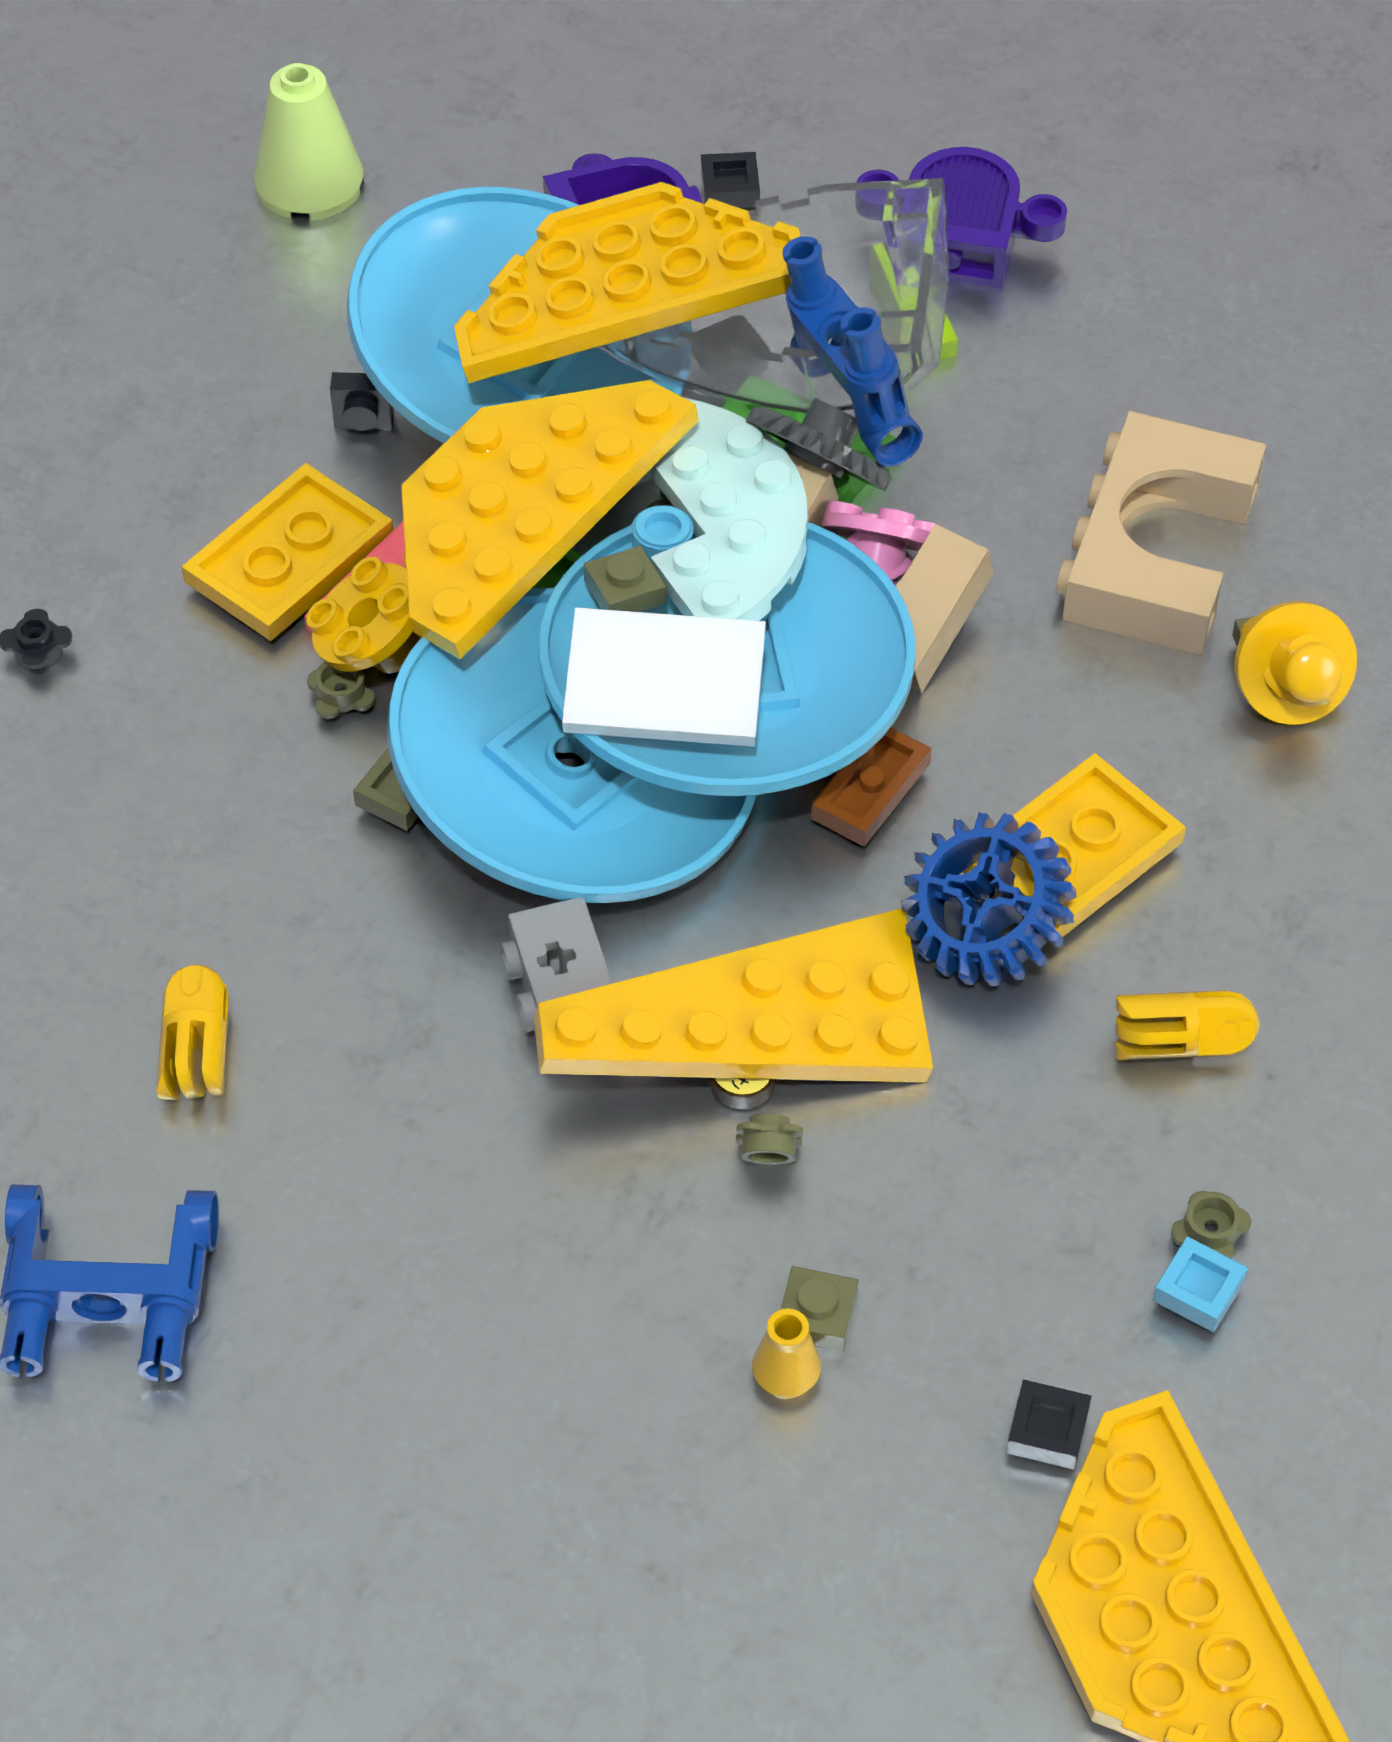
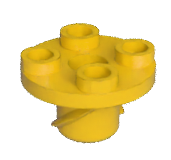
M367 557L354 566L351 575L342 580L326 598L317 601L309 609L306 616V623L312 630L311 636L315 651L330 667L339 671L353 672L374 666L382 673L399 672L412 648L422 638L414 633L409 618L406 569L398 564L383 563L377 557Z
M1289 601L1277 604L1245 622L1240 632V640L1234 660L1237 686L1249 706L1272 721L1288 725L1310 723L1333 711L1348 694L1357 669L1356 645L1346 624L1330 610L1306 601Z

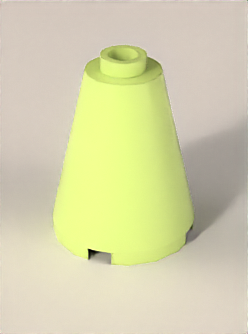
M303 63L287 65L274 73L270 80L254 171L256 194L264 207L280 217L292 219L291 212L309 213V220H322L342 213L356 202L361 193L360 185L364 174L362 162L324 74L318 68Z

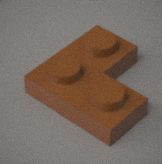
M890 727L885 735L865 754L835 772L836 775L812 803L811 819L865 847L929 766L932 748Z

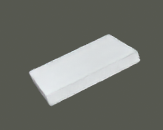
M575 608L562 719L563 732L755 747L766 621Z

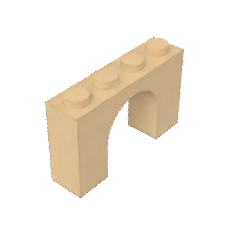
M1129 411L1121 433L1111 431L1103 457V466L1108 467L1106 475L1096 473L1094 476L1087 504L1088 508L1093 509L1090 517L1082 515L1079 517L1072 542V550L1077 551L1074 561L1064 559L1060 569L1056 594L1065 596L1062 620L1203 656L1217 614L1224 573L1154 555L1138 546L1128 536L1124 526L1144 513L1161 509L1185 510L1246 525L1260 484L1267 444Z
M787 453L803 481L807 497L808 522L821 527L828 501L838 500L831 473ZM937 524L934 525L908 570L896 585L907 606L915 635V668L911 689L921 694L994 574L989 549Z

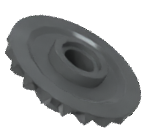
M814 398L802 423L764 406L753 407L747 417V422L784 442L783 449L787 453L817 466L839 479L846 473L880 490H887L892 479L888 469L875 462V460L850 448L858 432L856 418Z

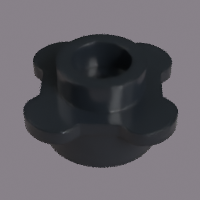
M32 609L24 614V618L13 629H5L0 633V648L6 652L13 651L16 662L22 668L31 671H42L51 668L60 660L63 648H67L72 643L73 638L71 630L67 626H57L49 620L48 613L45 610Z

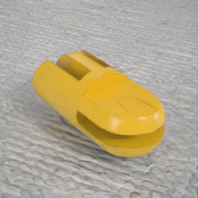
M194 964L181 968L167 982L163 994L156 1088L158 1098L163 1101L179 1099L180 1089L187 1099L202 1097L207 1089L212 1096L223 1095L229 996L226 984L221 976L208 966Z
M1228 990L1122 994L1116 996V1010L1120 1013L1116 1017V1035L1119 1037L1116 1041V1058L1118 1060L1230 1056L1244 1052L1255 1041L1260 1027L1259 1018L1253 1004L1242 994Z

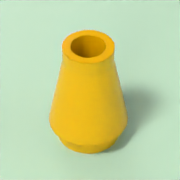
M781 1309L770 1316L767 1322V1330L752 1359V1372L755 1380L764 1390L777 1398L791 1399L804 1394L815 1385L821 1373V1360L809 1333L808 1320L801 1312L795 1309Z

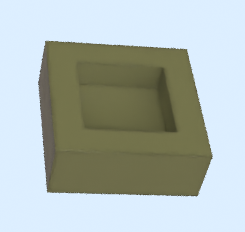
M641 545L584 563V581L601 609L642 612L666 604V585Z
M387 748L354 788L355 806L408 831L419 816L413 810L394 773L389 748Z
M791 1266L781 1309H795L807 1318L809 1333L815 1346L844 1352L858 1294L859 1279Z

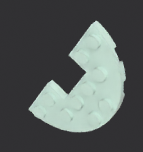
M685 398L696 404L699 421L634 486L653 479L672 505L684 511L691 518L694 534L697 538L652 556L651 563L666 585V593L684 616L759 621L772 610L771 600L781 591L786 583L793 584L807 551L808 508L803 481L786 451L761 428L747 422V419L724 408Z

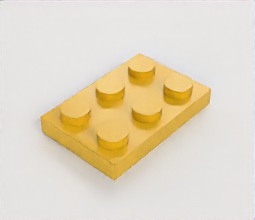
M305 463L182 565L183 579L186 584L269 641H272L335 587L358 562L380 544L393 531V521Z
M1096 753L1013 815L1018 821L1019 828L1027 821L1032 822L1041 831L1040 839L1051 837L1060 848L1057 857L1065 858L1072 868L1071 874L1064 881L1072 883L1076 888L1077 897L1062 905L1068 907L1074 914V923L1055 925L1054 929L1062 937L1182 844L1186 827ZM1014 858L1011 870L1016 875L1013 887L1019 888L1025 896L1033 897L1034 877L1032 869L1026 862ZM978 861L967 867L963 873L970 872L977 865ZM996 890L993 899L1001 897Z

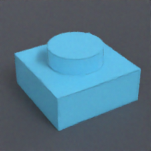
M1187 1236L1156 1285L1153 1301L1214 1333L1245 1283L1248 1267Z

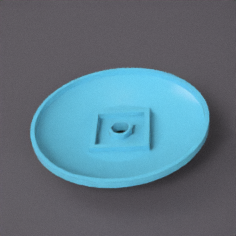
M473 187L447 191L421 199L397 212L385 221L364 245L356 260L347 296V323L350 338L357 358L366 375L378 392L396 411L410 423L442 443H445L482 407L651 380L681 396L688 380L692 363L693 344L690 323L686 321L468 383L461 363L454 325L467 310L476 312L491 294L488 285L515 254L524 256L538 239L536 229L549 214L579 206L549 194L508 187Z
M808 522L807 551L802 566L793 584L786 583L781 591L771 600L772 610L759 620L766 621L755 747L572 734L595 755L615 768L638 779L682 792L714 796H746L784 791L829 776L865 754L885 735L896 721L911 689L915 668V635L910 614L897 587L868 555L835 533ZM632 525L610 535L581 556L563 575L545 607L539 635L540 671L545 691L561 720L563 719L575 608L601 609L584 581V563L633 548ZM667 593L666 604L642 611L643 613L683 615Z
M555 588L530 589L461 659L439 648L424 637L416 643L398 673L388 709L387 739L394 773L404 795L427 828L447 848L483 873L518 889L558 900L584 898L586 903L632 901L658 895L696 878L713 866L729 850L740 835L750 815L756 795H702L661 787L615 768L590 751L572 733L563 732L562 720L554 710L545 691L539 660L540 625L545 607ZM555 753H575L581 757L585 764L579 767L564 765L555 757Z

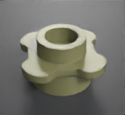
M324 662L318 669L312 671L307 678L308 688L316 693L318 699L315 703L316 713L322 718L332 719L338 714L349 713L355 709L358 711L370 709L375 702V695L365 684L367 670L339 671Z
M756 1114L750 1117V1122L737 1124L736 1133L738 1134H736V1143L742 1145L741 1157L745 1161L764 1165L787 1164L795 1160V1149L802 1145L801 1136H803V1128L790 1124V1119L783 1115Z
M1199 1191L1190 1196L1184 1219L1174 1222L1171 1236L1179 1246L1183 1244L1188 1236L1232 1259L1235 1252L1233 1245L1239 1235L1249 1232L1251 1218L1248 1212L1239 1208L1236 1202L1229 1196L1219 1192ZM1212 1224L1217 1226L1218 1229L1216 1231H1208L1205 1225Z

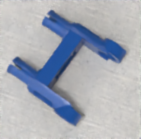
M809 236L794 238L785 245L782 253L791 281L786 291V303L794 330V335L790 342V351L804 370L809 373H823L829 370L850 396L860 438L876 461L885 467L902 464L910 459L919 449L923 432L909 414L898 359L894 351L883 339L880 316H877L874 309L867 307L858 308L841 286L826 274L821 244H818L817 239ZM811 350H813L816 354L814 356H809ZM903 427L896 439L890 443L880 445L888 433L896 428Z
M12 1184L8 1190L5 1206V1235L9 1248L0 1295V1306L2 1307V1312L7 1316L2 1352L0 1354V1370L6 1374L20 1377L22 1361H26V1376L33 1377L39 1375L43 1370V1353L48 1322L145 1324L141 1356L137 1364L139 1375L145 1379L158 1382L161 1364L166 1366L165 1382H171L180 1378L183 1367L181 1362L186 1327L191 1325L194 1319L198 1317L206 1253L213 1252L217 1242L219 1224L217 1192L187 1190L184 1205L177 1204L168 1264L45 1260L49 1229H43L44 1195L41 1185Z

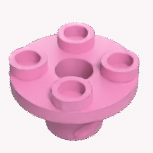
M828 501L821 527L837 535L848 537L846 540L868 555L887 574L895 586L912 563V558L907 550L919 551L935 523L914 520V514L900 510L879 508V513L876 515L862 512L863 508L857 505L839 501Z

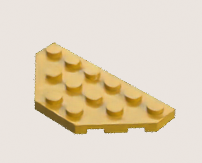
M664 182L551 213L536 229L538 239L524 256L515 254L488 285L491 294L476 312L467 310L454 325L461 363L467 381L472 383L785 294L791 281L786 261H784L782 255L783 248L789 241L801 236L799 229L780 221L772 227L751 220L749 211L711 198L705 204L685 198L681 188Z
M651 380L480 408L401 485L409 618L414 633L424 637L456 658L461 659L699 421L696 404Z
M1166 1390L1104 1412L1081 1472L1078 1473L1059 1518L1058 1527L1033 1580L1031 1590L1034 1602L1091 1721L1141 1742H1350L1169 1391Z

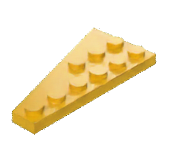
M902 908L540 1002L534 1015L539 1073L927 1083L933 1070V1063L911 939L905 926L907 924L906 913Z

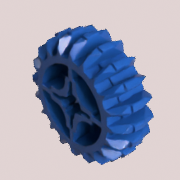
M979 812L974 829L970 830L963 820L954 819L953 832L955 836L946 840L940 833H932L931 840L937 849L931 856L924 852H914V860L923 871L921 874L904 876V884L910 891L916 893L901 901L902 910L908 916L914 917L905 925L906 931L913 940H921L917 946V951L926 961L936 959V968L945 976H951L958 971V977L965 984L974 985L982 973L984 980L990 986L998 987L1002 979L1003 969H1007L1016 980H1024L1025 969L1022 964L1024 961L1030 958L1036 965L1046 966V956L1040 950L1047 942L1056 947L1063 946L1064 938L1054 929L1055 925L1074 923V914L1068 907L1062 905L1077 897L1076 888L1072 883L1064 881L1071 874L1072 868L1065 858L1057 857L1060 848L1051 837L1040 839L1041 831L1032 822L1027 821L1019 828L1018 821L1014 816L1004 813L997 824L994 825L993 820L987 813ZM1014 858L1026 862L1032 869L1034 877L1033 897L1025 896L1019 888L1013 887L1016 875L1011 870ZM978 861L977 865L970 872L959 875L967 867ZM996 890L1001 897L992 899ZM981 899L985 900L983 902L982 908L977 904L976 901L980 902ZM945 901L952 902L960 911H963L961 924L966 928L963 941L952 938L947 931L944 920ZM1019 923L1011 932L998 939L1000 933L1007 926Z

